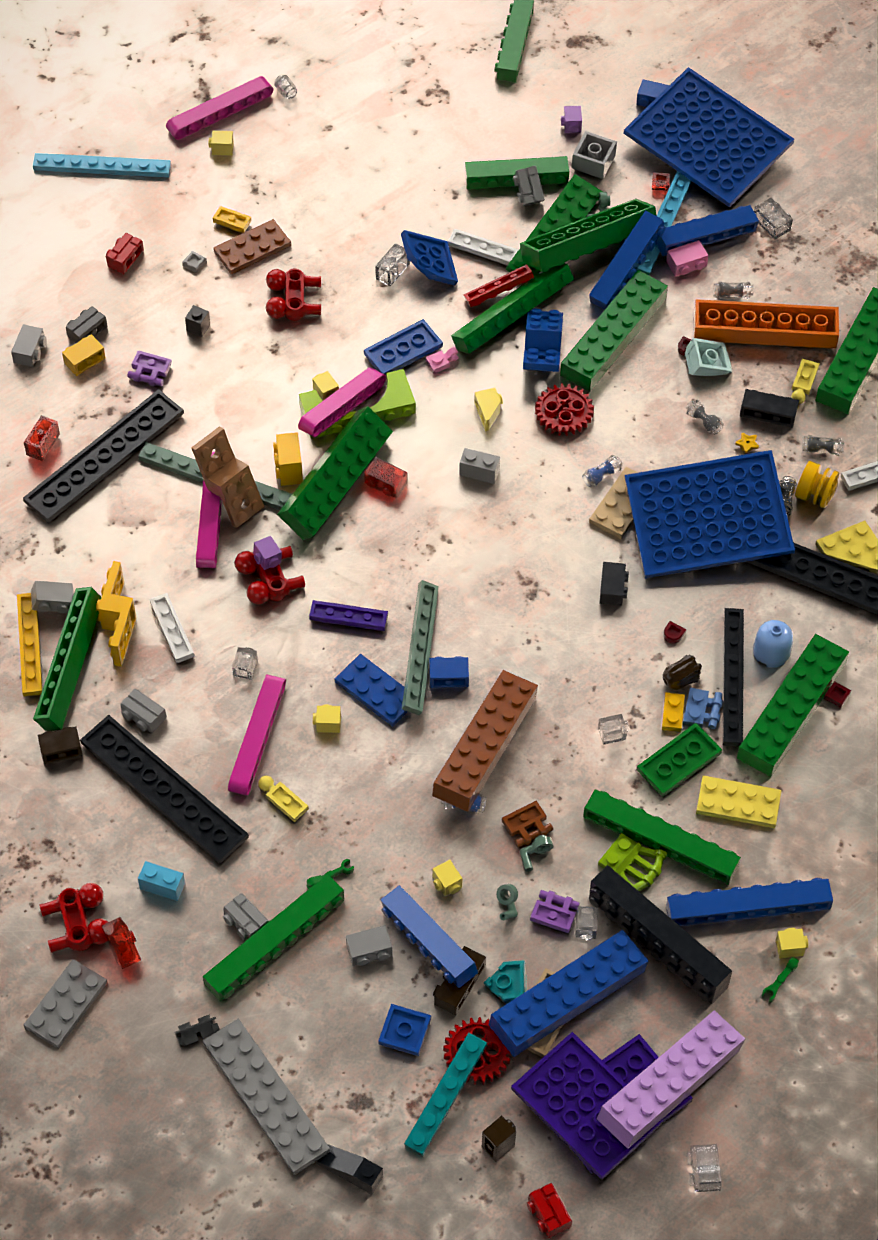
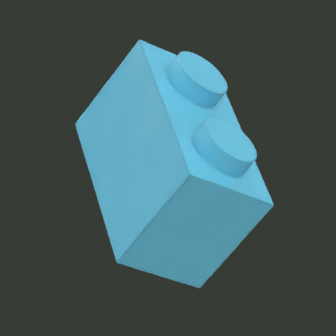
M145 861L138 876V883L141 890L178 901L185 886L184 874Z

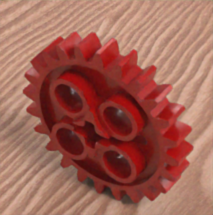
M561 383L560 388L554 385L553 390L547 387V392L542 391L541 396L537 397V402H535L536 420H540V426L545 425V430L551 428L552 434L558 431L559 436L562 432H565L566 436H568V432L575 435L576 430L582 432V427L587 428L588 423H591L594 415V405H592V399H589V394H584V389L577 391V386L572 389L570 384L564 387L563 383Z
M471 1017L469 1024L462 1020V1027L455 1024V1032L449 1030L450 1038L445 1037L447 1045L443 1046V1051L446 1052L444 1053V1059L448 1060L446 1067H449L458 1052L457 1049L460 1048L468 1033L482 1035V1040L488 1044L478 1060L481 1067H474L466 1083L473 1079L474 1085H476L477 1080H481V1083L485 1085L486 1078L493 1082V1075L500 1078V1070L505 1072V1064H510L508 1057L511 1056V1053L488 1025L489 1019L482 1023L481 1017L478 1018L477 1022H474ZM493 1049L498 1053L491 1055L487 1051Z

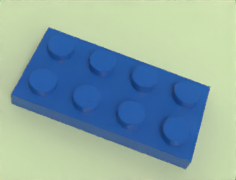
M422 319L364 349L363 352L374 368L386 375L388 372L400 370L442 348L443 342L428 323Z
M361 653L334 678L336 684L392 727L408 712L402 710L404 686Z

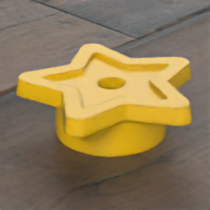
M741 433V439L735 443L745 453L759 448V445L755 442L757 435L748 436L745 433Z

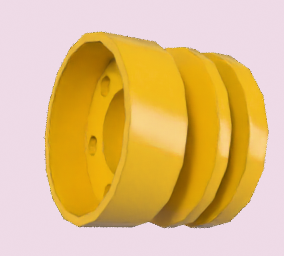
M808 461L797 485L795 497L807 501L811 495H814L813 504L817 505L820 498H822L820 507L826 508L837 489L839 472L835 470L831 477H829L831 469L827 468L823 474H820L821 465Z

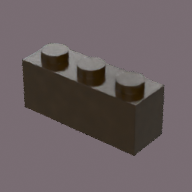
M466 946L462 950L475 962L478 974L460 988L454 983L450 984L443 975V983L441 986L437 985L433 992L434 1005L455 1016L486 966V956Z

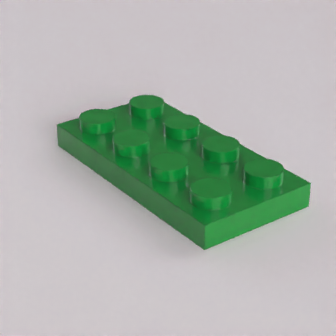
M695 723L640 763L636 770L664 797L722 753V749Z

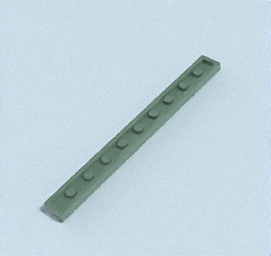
M148 442L145 443L138 455L140 461L203 483V477L196 459ZM255 481L262 502L266 506L281 510L292 495L289 492Z

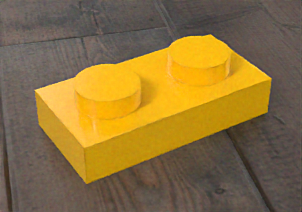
M223 206L218 208L212 218L213 223L241 233L246 231L252 221L251 216Z
M665 692L662 730L681 732L684 694Z

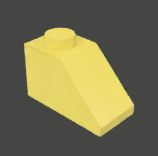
M495 387L474 392V404L485 431L491 428L500 413L501 404H503L502 396L497 393Z

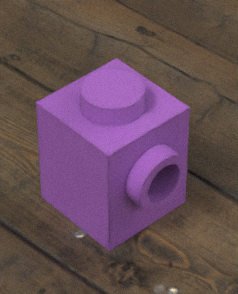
M564 106L561 126H564L565 133H578L582 131L581 106Z
M271 535L254 542L253 554L257 564H261L264 570L276 567L281 563L282 552Z

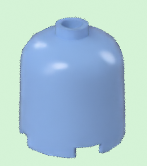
M779 620L764 622L759 627L753 644L755 659L766 664L769 668L783 666L789 659L792 651L793 632L785 622Z

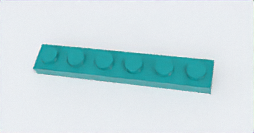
M471 1033L467 1034L406 1139L405 1146L424 1156L487 1047V1042Z

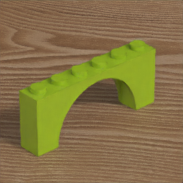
M404 369L386 373V392L381 400L370 408L382 421H390L395 418L415 414L416 401ZM317 390L299 394V405L303 415L323 401ZM356 411L347 413L317 437L341 432Z

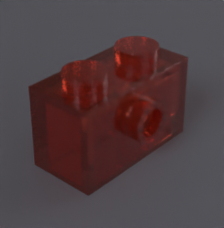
M121 917L101 926L115 960L122 969L141 961L134 944L136 938L132 930L129 931Z

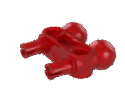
M296 268L290 269L286 273L280 269H273L268 272L266 276L267 286L274 291H281L285 288V300L281 297L269 299L265 307L267 315L274 319H280L285 316L291 321H298L305 315H321V304L304 302V288H321V276H305L304 272Z
M291 546L280 548L282 552L281 560L293 557ZM243 551L235 558V568L239 573L248 575L257 570L261 581L251 583L246 591L247 598L253 604L261 605L266 603L268 599L280 601L291 590L305 587L303 576L286 579L279 564L276 567L264 570L261 564H257L253 552Z
M86 883L80 889L67 888L58 895L56 900L39 904L43 917L61 911L67 932L65 936L48 940L51 953L65 948L84 951L93 943L97 945L105 944L110 940L113 933L111 924L107 920L100 918L91 921L88 925L84 907L96 908L103 901L104 892L99 885ZM75 899L73 903L67 904L69 900ZM84 935L82 939L76 940L78 936Z

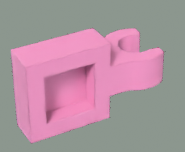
M452 347L445 354L441 350L427 356L426 362L433 374L449 368V362L458 360V351L455 347Z

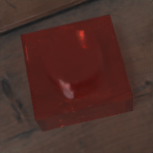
M653 172L652 190L668 191L670 173Z

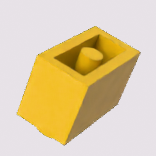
M92 334L62 351L65 365L75 376L106 359L104 347Z

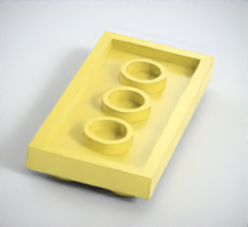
M703 775L696 814L775 828L781 790Z

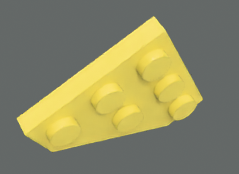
M865 520L816 540V546L821 554L856 568L859 566L869 569V572L878 573V539Z

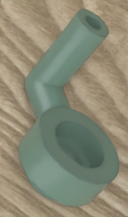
M599 192L598 206L601 212L607 210V206H610L611 198L610 195H607V192Z
M540 835L535 838L532 845L520 850L526 872L533 870L529 854L534 852L537 854L546 853L554 847L550 837Z
M512 884L501 885L497 889L496 895L498 901L503 905H507L508 911L500 914V919L504 921L515 918L518 915L514 903L518 898V891Z

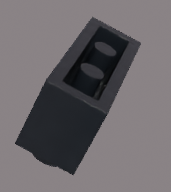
M745 389L740 417L793 428L799 400Z

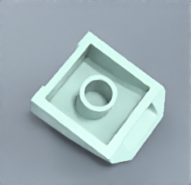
M692 338L686 346L684 357H686L689 369L688 374L716 376L732 373L733 370L725 343Z

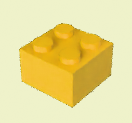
M298 432L276 434V442H273L276 478L280 479L281 486L301 484L303 475Z

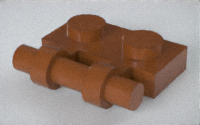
M537 800L502 817V823L511 837L517 834L521 836V838L515 840L518 848L523 845L527 846L540 835L547 836V833L554 830L551 823L545 826L542 824L547 816ZM535 826L537 830L528 834L526 830Z

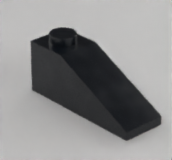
M327 1144L331 1152L318 1159L316 1164L372 1195L383 1178V1168L364 1157Z

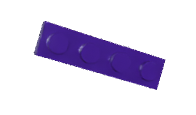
M317 600L312 601L309 620L380 631H385L388 611Z

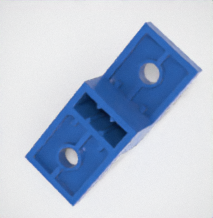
M532 309L528 312L523 359L524 370L559 372L563 312L558 310H550L548 312L541 309Z

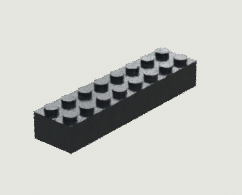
M607 865L591 880L589 892L591 904L603 910L606 917L611 921L617 922L626 934H631L641 947H646L651 952V955L656 960H661L671 973L681 977L686 986L695 989L700 998L713 1004L729 987L732 970L616 871Z

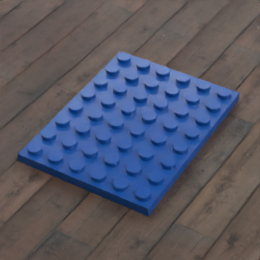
M689 67L648 105L623 132L627 137L728 207H731L783 155L795 140Z
M772 450L625 475L645 579L795 553Z

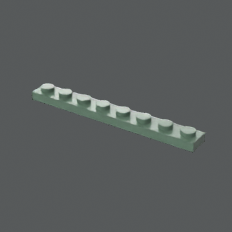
M424 580L418 583L402 710L416 715H420L423 712L439 586Z

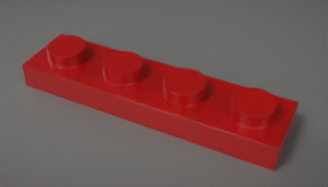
M526 264L463 295L470 307L478 306L489 298H495L504 291H509L521 283L528 282L531 278H534V275Z

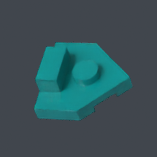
M524 960L503 962L498 967V970L483 983L504 1003H509L527 991L526 963Z

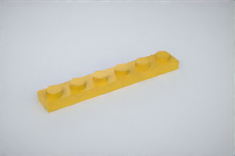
M31 593L17 594L23 697L41 695L43 688L38 611L32 610Z

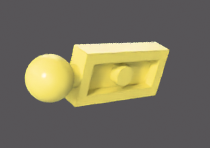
M802 359L792 386L794 392L791 395V398L799 400V404L805 401V394H810L820 363Z
M262 776L259 779V788L262 791H269L266 794V798L293 822H296L309 810L308 805L283 783L279 782L275 786L274 780L270 776Z

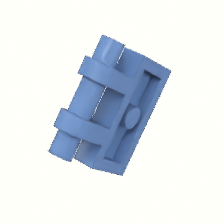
M690 687L683 724L692 726L697 723L702 728L704 721L709 722L708 727L710 729H716L717 723L720 721L719 711L723 705L722 693L715 692L714 698H708L709 691ZM706 707L712 708L711 713H705Z

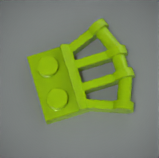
M621 833L598 861V865L603 869L607 865L610 866L630 883L624 874L625 872L640 881L634 885L631 884L640 891L647 886L651 887L654 883V878L662 873L661 868L663 860L667 857V852L660 849L653 850L642 847L639 842L636 843ZM639 854L655 858L654 865L640 857ZM635 862L649 873L644 875L633 868L631 864Z

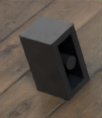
M603 562L599 604L622 606L623 598L627 599L628 587H624V582L628 583L629 571H625L626 564Z

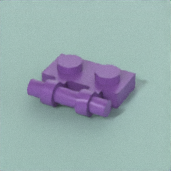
M138 350L131 364L132 368L136 369V371H128L127 377L132 378L136 382L143 381L151 386L158 385L162 387L164 380L159 379L158 376H167L172 365V359ZM143 372L151 373V376L144 375Z
M541 890L539 898L545 899V902L536 901L530 921L569 933L576 912L569 909L578 910L580 902L574 901L573 898L568 896L565 898L556 895V892L550 890L549 892ZM554 902V903L563 905V907L561 908V907L552 905V903Z

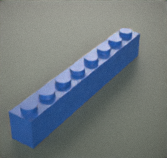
M814 878L811 881L795 880L784 884L776 882L766 886L757 884L748 888L734 887L730 890L714 889L711 892L704 893L695 891L686 895L677 893L667 897L666 910L667 915L679 926L830 910L833 904V896L829 879Z

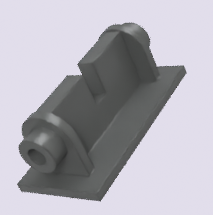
M209 1014L198 1018L199 1023L192 1026L190 1022L178 1026L179 1030L175 1034L180 1033L181 1037L177 1038L180 1046H187L199 1041L197 1032H200L202 1039L219 1031L218 1023L213 1024L212 1021L216 1017L211 1018Z

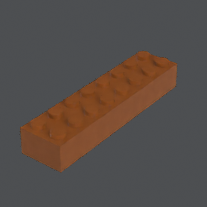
M502 670L433 783V797L469 812L536 700L537 684Z

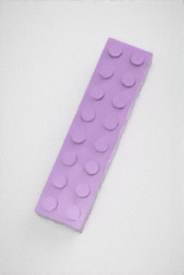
M714 1010L601 1107L597 1120L624 1146L630 1148L740 1051L745 1038Z

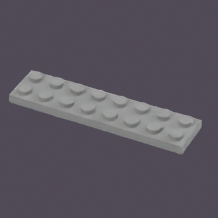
M239 1018L203 1040V1044L294 1175L331 1152L325 1140Z

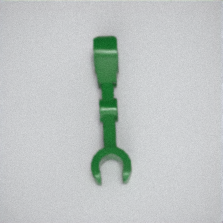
M345 859L342 861L341 867L330 870L322 876L319 875L307 879L306 886L310 889L327 874L332 878L341 873L351 874L354 871V866L345 868V865L350 864V860Z
M792 957L775 982L764 988L762 997L766 993H771L772 997L769 999V1002H773L779 987L784 984L790 973L794 972L798 967L799 960Z

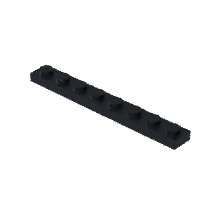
M724 609V746H740L743 742L744 609Z

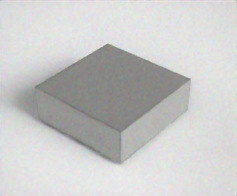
M191 251L182 261V266L197 273L207 262V258Z

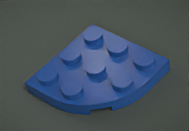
M403 230L401 238L407 259L428 279L455 286L458 278L448 242Z

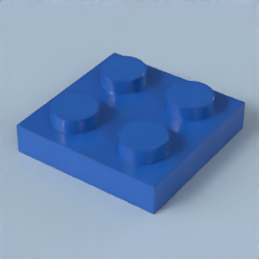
M391 1004L378 1044L419 1056L431 1021V1015Z

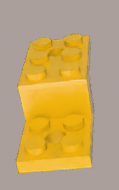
M113 561L112 567L107 570V582L102 586V598L97 601L96 611H99L98 621H101L102 629L115 631L114 635L109 638L108 646L111 647L110 656L113 657L114 665L122 667L137 617L133 598L120 596L124 586L121 562Z

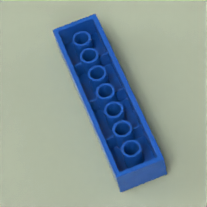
M621 930L492 1013L488 1025L512 1056L515 1057L644 973L648 959L624 930Z

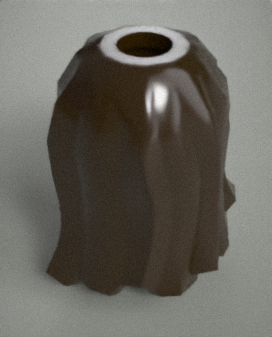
M690 654L685 655L676 663L665 668L663 681L669 689L678 690L689 684L698 683L702 665L696 662L694 656Z

